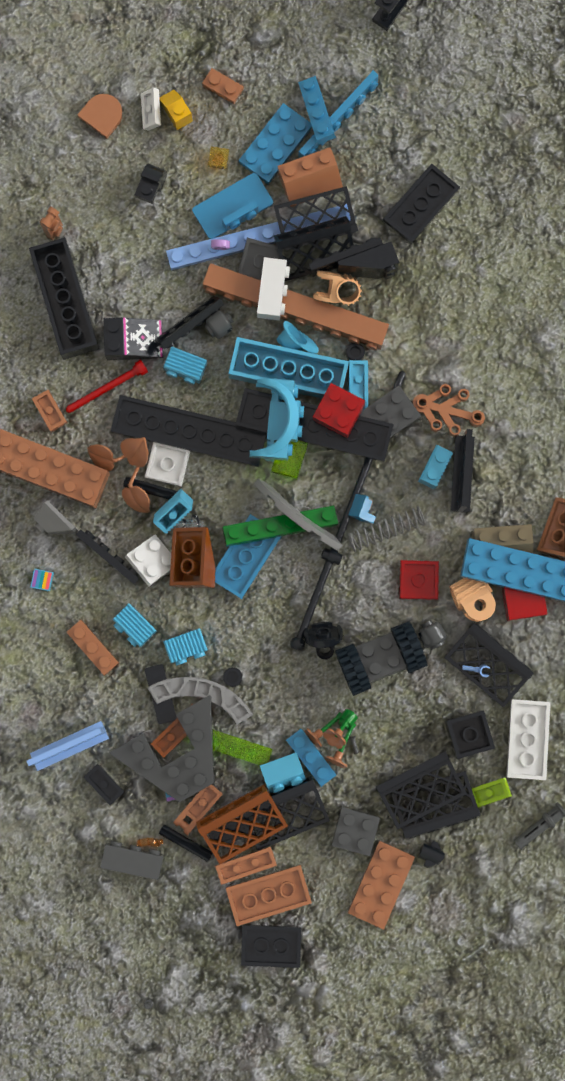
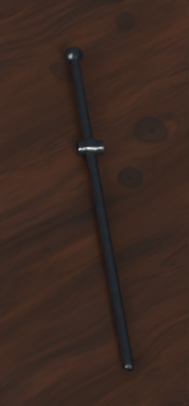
M404 371L399 372L393 389L397 386H402L406 376ZM365 458L335 536L340 543L351 518L348 514L355 495L360 494L373 459ZM332 547L330 549L324 548L321 558L325 560L324 567L298 634L290 641L291 648L301 651L304 649V631L306 628L308 629L333 563L339 565L343 555Z

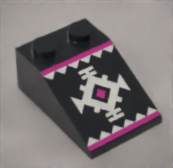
M124 317L103 318L104 351L107 361L164 358L163 348L159 347L155 342V339L163 334L162 320Z

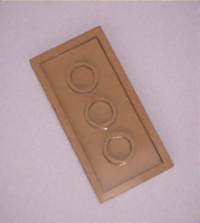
M379 840L348 910V914L384 930L415 856Z
M301 864L226 887L236 926L312 903Z

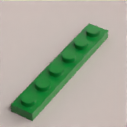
M334 505L300 512L321 528L337 526L339 524ZM286 515L222 527L226 547L306 532V530Z

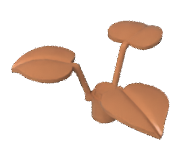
M146 438L124 439L120 445L123 455L118 458H113L112 451L106 446L90 445L87 448L88 454L97 467L111 471L114 468V463L124 458H127L129 464L136 466L128 484L129 488L126 487L122 490V496L126 504L133 510L149 513L150 500L147 493L142 488L133 486L139 468L144 467L148 461L149 451Z

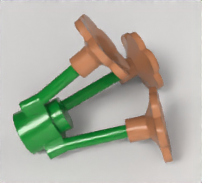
M345 709L343 713L339 712L322 729L312 732L307 728L305 733L317 748L322 746L319 741L321 736L327 740L329 745L338 748L339 751H336L334 757L325 756V760L341 768H347L348 765L343 763L341 759L344 755L343 750L352 730L356 726L355 721L358 717L351 710ZM339 720L340 728H337L336 731L328 729ZM344 729H346V730L348 729V731H347L345 737L343 738V737H342L343 730H344Z

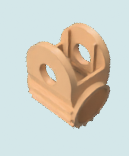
M317 271V276L321 277V279L329 280L327 293L318 291L314 293V299L331 303L342 302L343 305L347 304L348 306L359 301L358 298L361 297L360 293L362 292L361 285L351 274L341 275L336 272ZM347 281L354 282L356 288L351 296L341 297L338 295V289L341 284Z
M463 578L449 586L451 596L458 611H462L467 619L480 622L493 615L496 603L491 594L493 591L488 583ZM475 601L482 603L481 611L476 610L474 606Z

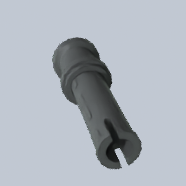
M558 802L549 812H544L539 821L514 839V842L521 850L549 827L554 828L555 824L565 817V810Z

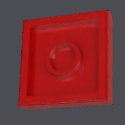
M400 560L399 599L438 600L439 561Z

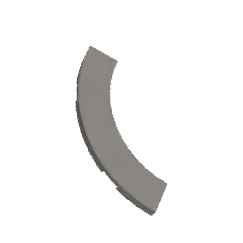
M259 478L254 484L266 498L273 499L276 502L275 506L307 532L317 534L320 537V541L335 550H339L342 547L340 541L333 534L305 517L271 485Z
M177 677L166 679L147 687L156 704L176 697L188 696L204 699L211 695V702L227 712L236 725L253 715L248 706L236 694L225 686L207 679Z

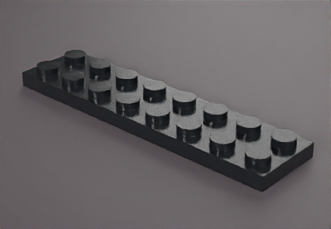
M245 388L235 425L267 433L272 394ZM301 402V406H304V417L300 418L299 425L303 427L302 437H298V441L385 462L394 424L359 416L348 438L313 421V415L318 405Z
M123 395L119 396L111 427V433L132 438L145 437L146 441L185 449L258 468L261 458L249 457L250 450L263 449L267 433L236 426V422Z

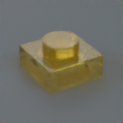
M211 146L208 167L227 170L229 149Z

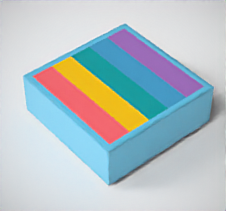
M34 569L30 587L50 591L54 572Z

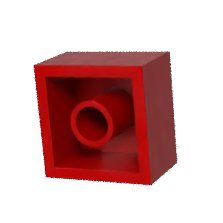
M330 383L313 415V421L348 438L365 406V400Z

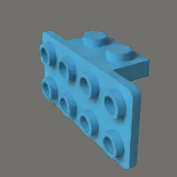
M252 173L196 205L192 211L207 237L213 239L230 229L237 228L242 222L253 219L258 213L272 206L273 199L256 173Z

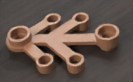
M448 384L441 385L439 390L429 396L419 394L413 399L412 404L419 413L425 415L430 423L431 430L434 432L441 430L442 422L439 419H435L431 410L439 413L449 429V434L453 437L459 435L461 428L453 422L450 415L467 419L474 427L481 426L485 420V415L479 410L468 412L452 407L461 401L468 400L470 394L467 389H461L457 395L441 404L434 403V401L442 396L447 397L450 394L451 387ZM442 388H447L448 392H442ZM460 393H465L467 397H461ZM419 401H424L426 405L421 406ZM479 415L481 419L476 420L474 416ZM438 423L440 427L434 428L433 424ZM457 428L458 432L453 433L451 429Z

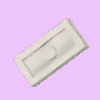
M151 88L141 93L143 129L147 131L161 126L159 89Z

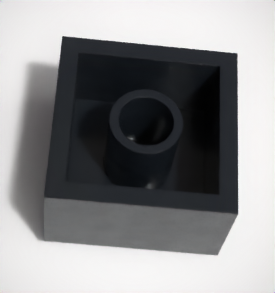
M484 710L444 721L455 759L495 749Z

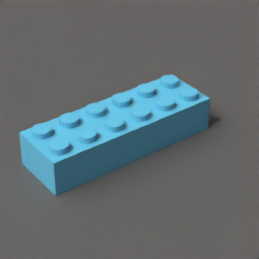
M237 337L228 374L230 379L256 384L257 379L261 378L294 380L295 386H298L299 394L322 399L330 383L343 389L349 361Z

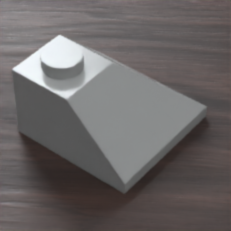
M48 500L34 518L37 522L35 526L42 533L46 531L49 534H77L79 531Z

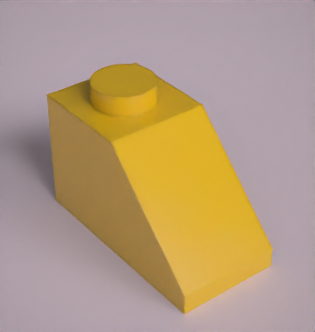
M175 90L159 97L162 107L176 130L193 122L191 111L183 98Z

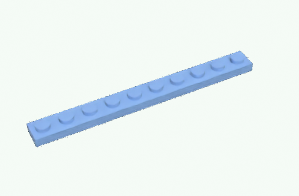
M340 207L329 208L326 212L335 217ZM342 209L338 218L347 216L348 220L351 221L349 213ZM322 212L309 213L307 217L317 222ZM324 214L319 223L333 219ZM294 217L289 222L299 227L304 217ZM306 219L301 228L315 224ZM278 222L167 250L170 268L175 270L243 252L247 237L275 244L273 236L280 234ZM287 224L284 232L296 230V228ZM211 240L230 241V248L228 250L212 249Z

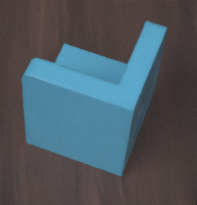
M356 494L348 516L362 522L374 523L376 516L368 513L372 504L369 497Z

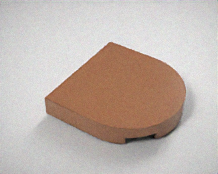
M98 94L87 102L78 113V118L108 139L122 120V107L120 102L112 95Z

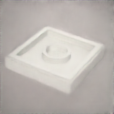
M153 442L144 478L182 487L191 451Z

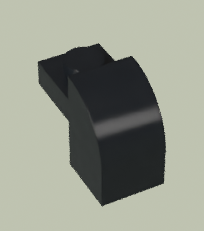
M148 163L141 173V180L134 196L153 204L157 192H161L167 171Z

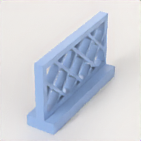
M102 721L31 752L32 758L27 760L28 766L35 765L37 771L42 770L108 740L109 736Z

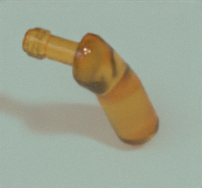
M155 838L137 840V845L141 847L147 845L159 847L163 843L162 839L158 840Z

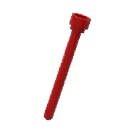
M140 359L135 362L131 370L68 405L66 412L71 413L136 375L143 376L147 374V368Z

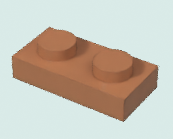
M211 68L202 83L203 87L232 104H235L244 89L242 85Z
M49 390L32 398L50 432L67 424L65 417Z

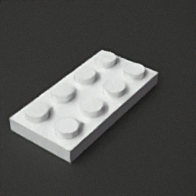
M511 699L507 778L546 780L551 702Z

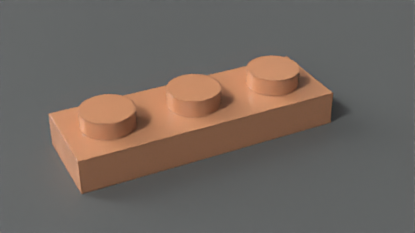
M82 620L66 632L104 676L119 664L116 658Z
M269 846L215 865L220 883L223 885L277 866L272 848Z

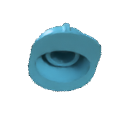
M284 321V330L276 339L282 347L299 351L306 350L313 354L318 353V346L311 338L299 331L292 323Z

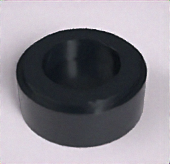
M352 343L347 347L346 358L348 360H362L364 358L365 350L361 344Z
M228 668L223 674L225 684L230 687H236L242 682V673L237 668Z

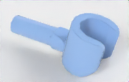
M485 664L479 667L463 665L462 670L474 671L483 677H488V674H482V669H490V667Z

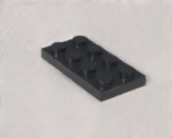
M431 163L383 218V221L412 244L459 191L460 186Z

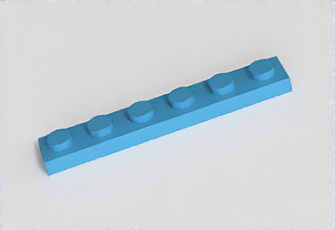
M374 70L329 117L334 132L340 128L341 121L344 118L348 119L354 112L353 108L357 104L361 105L366 99L365 95L369 91L373 92L378 86L379 75ZM315 134L298 151V158L317 151L316 149L319 145Z

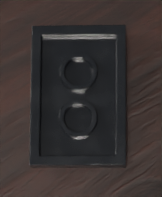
M242 925L241 966L300 968L301 927Z

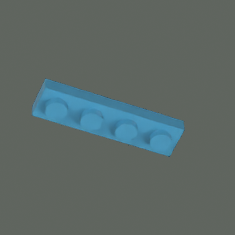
M316 76L298 82L318 145L336 138Z

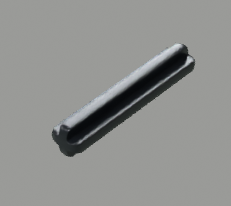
M126 477L123 486L125 488H129L130 477ZM134 479L133 486L142 488L147 494L168 500L178 492Z
M163 825L159 831L161 836L205 861H209L213 854L212 851L166 825Z

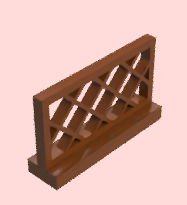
M265 784L196 822L198 832L203 836L219 864L288 827ZM267 800L270 802L269 812L259 810L263 802ZM247 811L253 812L252 821L243 820V814ZM258 814L268 816L265 824L255 822ZM270 818H279L281 824L276 827L269 826ZM230 821L237 822L235 831L225 829L226 823ZM241 823L251 825L248 834L238 832ZM254 826L264 828L260 836L251 835ZM212 831L220 832L218 841L209 839L207 834ZM223 833L233 835L231 844L221 842ZM236 837L247 838L245 844L242 846L234 845ZM219 846L229 847V852L220 857L218 853Z

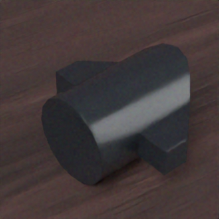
M432 841L431 846L423 843L418 854V858L425 860L424 867L426 868L439 865L445 857L444 852L436 841Z

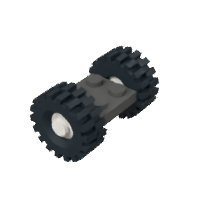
M410 621L391 628V633L356 646V648L354 644H350L335 650L341 670L353 696L371 689L370 684L403 670L412 673L428 666L423 648Z

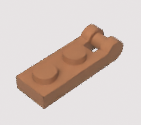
M50 206L47 210L48 214L45 218L41 219L40 225L46 237L54 240L55 237L61 234L63 224L59 218V211Z
M213 784L199 791L175 819L173 824L179 825L188 836L196 826V822L205 816L223 793ZM186 816L193 820L190 824L184 820Z

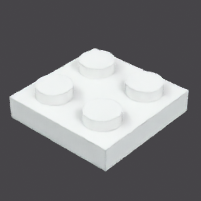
M156 534L125 556L148 587L170 572L171 553Z

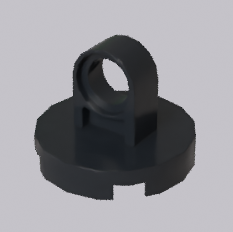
M318 622L312 624L311 629L308 630L306 628L304 631L306 644L316 648L319 658L325 660L331 658L334 654V646L343 639L341 626H333L332 622ZM321 648H330V651L327 653L320 652Z

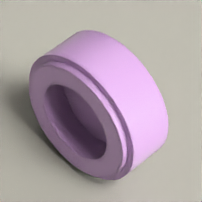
M222 239L211 240V248L215 250H228L230 248V241Z

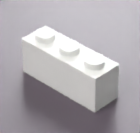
M264 257L257 318L280 321V315H284L285 304L282 303L283 296H287L288 285H284L285 278H289L290 273L287 260Z

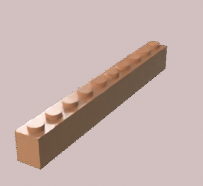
M210 263L203 281V289H205L206 293L211 295L219 294L228 301L233 302L237 300L243 306L258 308L261 280ZM287 290L286 297L283 296L282 303L285 304V313L280 315L281 319L287 320V318L295 320L294 322L298 325L305 326L307 324L313 326L312 328L316 331L323 332L325 330L336 338H341L342 336L348 338V341L351 343L359 344L360 342L366 344V347L371 350H381L389 324Z

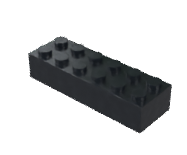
M66 238L30 247L29 251L63 360L99 350L100 348Z

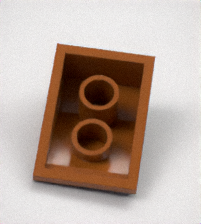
M207 527L173 528L169 585L178 588H215L216 568L209 529Z

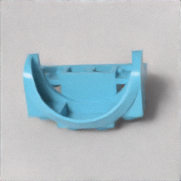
M257 379L256 387L272 390L267 447L255 451L250 450L249 457L263 458L266 461L272 462L274 460L288 461V456H292L293 444L291 442H298V437H302L303 426L299 425L300 418L304 417V406H301V401L295 400L298 397V386H295L294 380Z

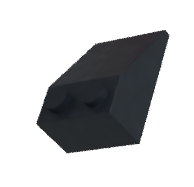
M388 242L338 261L336 272L341 275L351 274L352 277L389 279L397 273L400 262L392 242Z

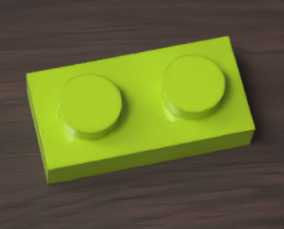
M506 778L472 788L478 808L512 797Z

